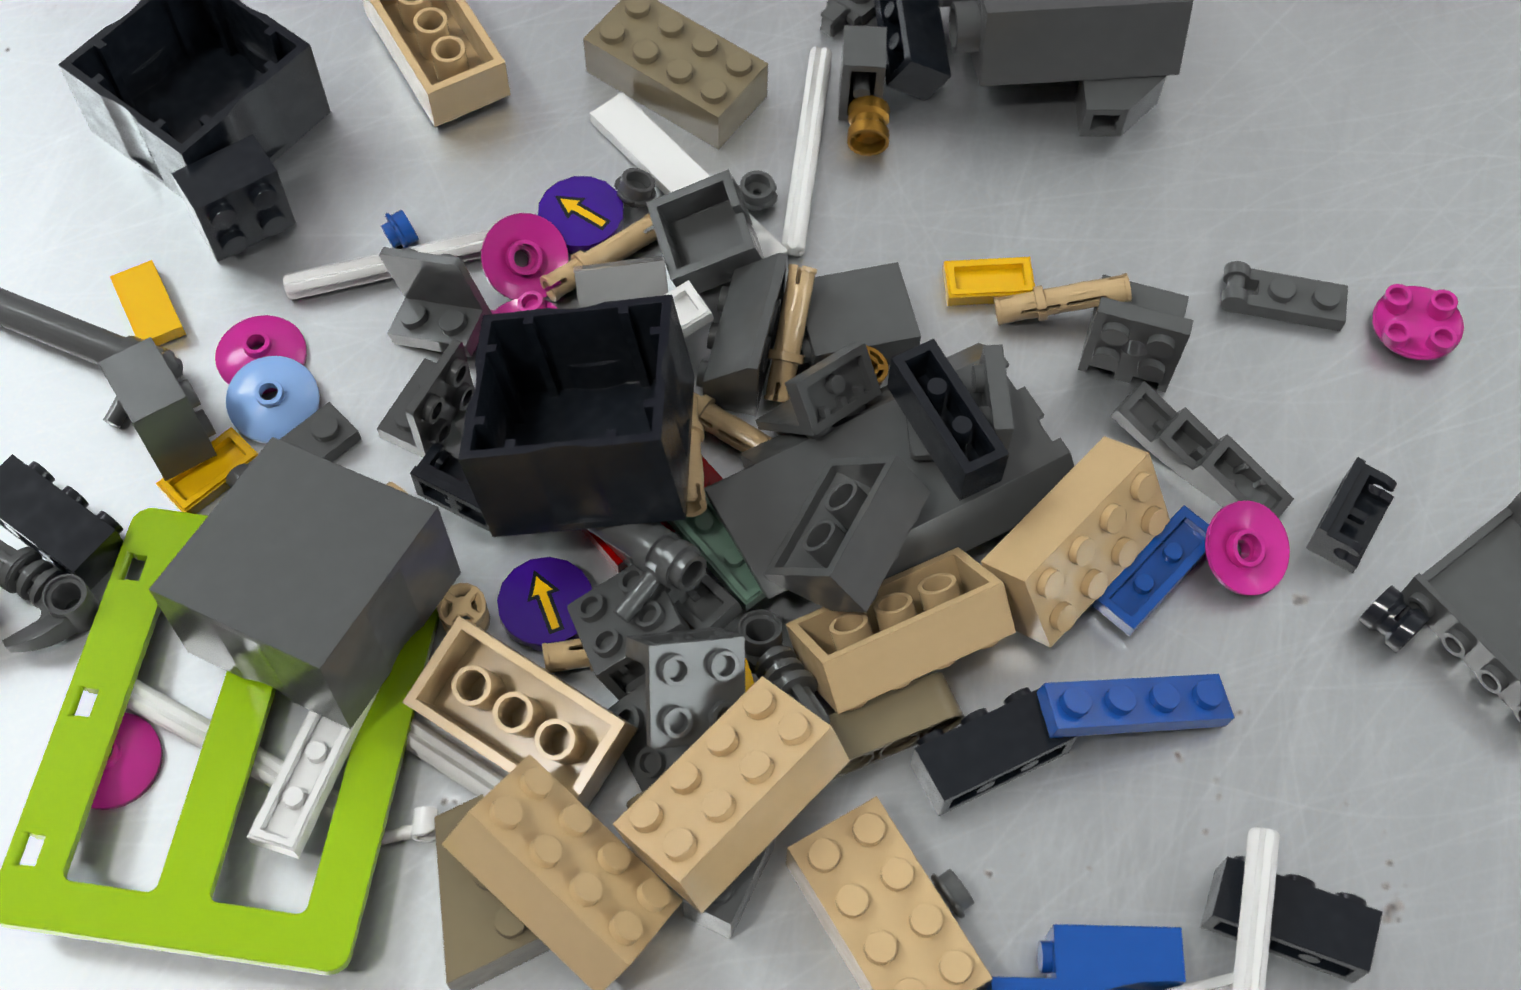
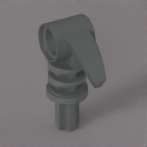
M0 539V587L9 593H17L24 600H30L33 606L41 610V616L37 621L2 640L5 647L11 653L35 651L62 642L74 634L89 631L98 611L100 601L86 583L76 575L66 574L61 569L54 568L52 563L42 560L41 554L35 549L24 547L16 550ZM80 598L74 607L65 610L71 601Z
M753 610L742 616L739 620L738 628L732 632L745 636V658H747L751 673L755 674L758 679L763 676L830 724L828 714L814 695L818 686L817 680L810 671L805 670L801 661L796 659L795 652L790 647L783 645V631L780 618L768 610Z

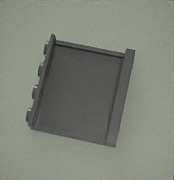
M1520 492L1505 509L1422 575L1418 573L1414 576L1401 593L1404 595V602L1409 607L1419 608L1430 617L1426 625L1441 639L1444 647L1452 655L1459 657L1477 675L1483 687L1496 694L1514 712L1516 719L1521 724Z

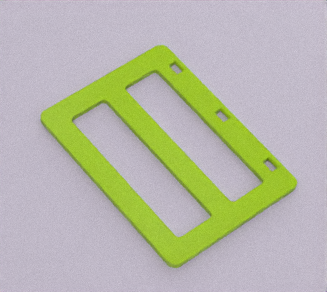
M158 508L144 509L138 512L131 520L0 869V926L8 929L321 975L338 974L349 965L354 952L407 746L411 721L415 715V710L404 704L403 700L429 661L440 618L437 608L425 625L408 640L400 651L391 673L380 687L352 744L309 903L303 912L294 914L213 901L215 888L276 689L272 686L254 680L243 679L229 671L226 672L158 885L151 891L143 892L67 880L68 871L161 611L149 588L208 517V515ZM133 558L146 561L139 581L125 580ZM83 691L97 694L89 717L75 715ZM34 837L35 839L44 840L35 866L20 865L29 838Z

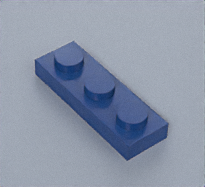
M1183 505L1170 519L1164 530L1154 537L1137 555L1134 562L1121 572L1106 588L1100 598L1094 601L1092 606L1130 637L1206 555L1205 538L1209 524Z

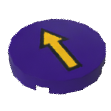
M573 176L558 181L545 191L539 202L538 216L550 221L560 231L569 254H574L580 250L588 251L622 231L624 227V205L617 196V191L606 181L591 176Z
M553 557L528 560L514 568L502 582L497 598L501 624L512 640L518 644L522 643L525 646H529L532 650L543 652L542 643L578 639L579 636L567 606L591 591V583L581 569L567 560Z

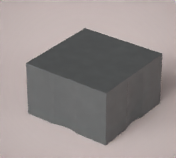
M272 437L149 588V591L189 653L243 679L254 680L272 686L282 692L292 702L351 729L391 673L396 658L404 645L425 625L461 574L438 506Z

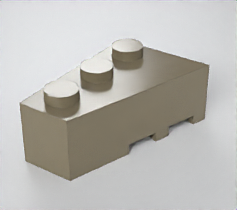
M483 794L434 817L446 984L450 990H471L550 950L442 845L464 816L484 797Z

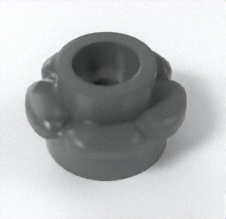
M629 168L625 170L622 176L616 179L614 184L617 196L625 205L632 208L647 206L646 202L651 201L656 196L654 178L642 169Z
M751 171L742 177L739 188L742 191L748 210L761 211L764 208L772 207L776 203L778 198L777 193H775L777 186L768 173Z
M948 869L939 877L935 874L931 875L934 887L950 912H954L959 918H964L963 911L972 906L974 900L960 879L951 869Z

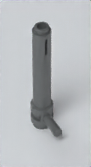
M0 287V326L98 366V362L144 340L136 336H121ZM157 346L160 353L169 350L164 347ZM170 350L183 373L182 361L175 357V354ZM181 376L176 378L178 383L181 379ZM117 396L103 421L120 429L127 417V413Z
M643 523L587 529L633 559V564L636 568L644 572L613 611L627 623L631 622L660 583L670 590L688 592L700 583L706 572L707 563L705 558L701 556V551L698 547L687 540L679 539L676 533L665 526Z

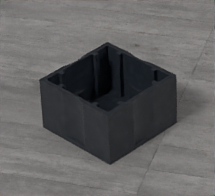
M140 0L129 13L116 22L104 27L58 64L91 132L180 197L181 194L172 177V172L252 134L273 163L331 112L311 45L268 15L251 9L240 0Z
M672 294L608 301L582 308H544L483 315L475 359L476 386L467 406L458 460L492 537L686 520L695 375Z

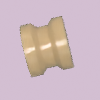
M469 583L452 585L437 606V611L446 634L458 616L470 617L471 619L466 620L485 631L490 626V614L484 594L478 587Z

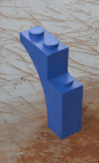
M1053 924L1046 934L1045 940H1039L1037 950L1039 973H1047V978L992 977L993 979L986 990H1165L1181 986L1186 982L1181 927Z

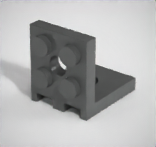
M1104 274L1102 275V278L1112 277ZM1130 281L1131 302H1121L1101 296L1098 307L1093 308L1078 370L1087 372L1088 366L1091 365L1114 371L1113 379L1131 383L1132 378L1137 377L1158 383L1157 391L1166 392L1192 330L1194 320L1184 318L1189 296Z

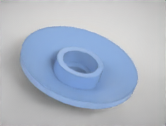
M266 356L249 362L235 374L226 394L227 413L236 429L245 437L267 444L272 437L281 439L318 411L320 404L318 385L311 372L301 363L283 356ZM269 388L278 390L275 398L271 400L262 399V394L265 390Z

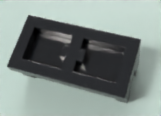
M436 442L431 446L418 466H414L410 472L417 495L490 532L458 458L446 451V446Z
M1359 457L1356 458L1342 479L1306 546V549L1351 573H1354L1364 552L1394 498L1387 491L1393 492L1397 486L1393 478L1365 464L1366 461ZM1373 484L1379 485V486H1381L1383 489H1380V488L1376 487V486L1373 485Z

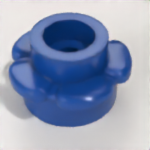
M402 209L392 215L389 213L385 214L387 222L381 225V228L393 248L400 245L403 248H408L409 245L419 241L415 230Z

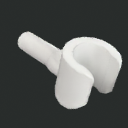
M428 806L415 808L412 825H405L385 831L381 846L410 839L425 843L436 842L434 817L440 814L438 809Z

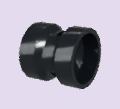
M1391 585L1370 605L1358 620L1369 630L1380 632L1384 636V643L1397 653L1430 620V617L1419 608L1409 607L1404 602V595Z

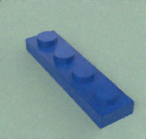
M1219 674L1044 683L1036 692L1050 738L1226 727L1235 718Z

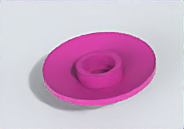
M531 213L512 214L496 222L486 234L481 248V265L488 282L497 292L511 300L519 298L527 291H537L543 298L547 297L546 292L558 286L560 281L543 289L540 277L568 263V249L560 231L547 219ZM517 251L526 253L528 257L526 266L520 267L515 263L514 256Z
M271 315L254 316L238 322L223 335L216 349L215 363L221 378L229 385L235 374L243 366L258 358L283 356L305 365L307 346L300 330L290 321ZM263 345L261 348L253 350L254 347ZM269 388L263 394H269L278 390Z
M1254 501L1233 502L1221 508L1208 526L1205 538L1207 561L1214 576L1225 588L1239 595L1254 596L1272 590L1282 580L1289 564V540L1282 522L1269 508ZM1237 544L1240 546L1241 549L1240 555L1237 550Z
M124 713L112 747L113 752L108 758L91 806L92 809L110 810L128 805L141 797L156 780L162 765V744L154 728L143 718L131 713Z

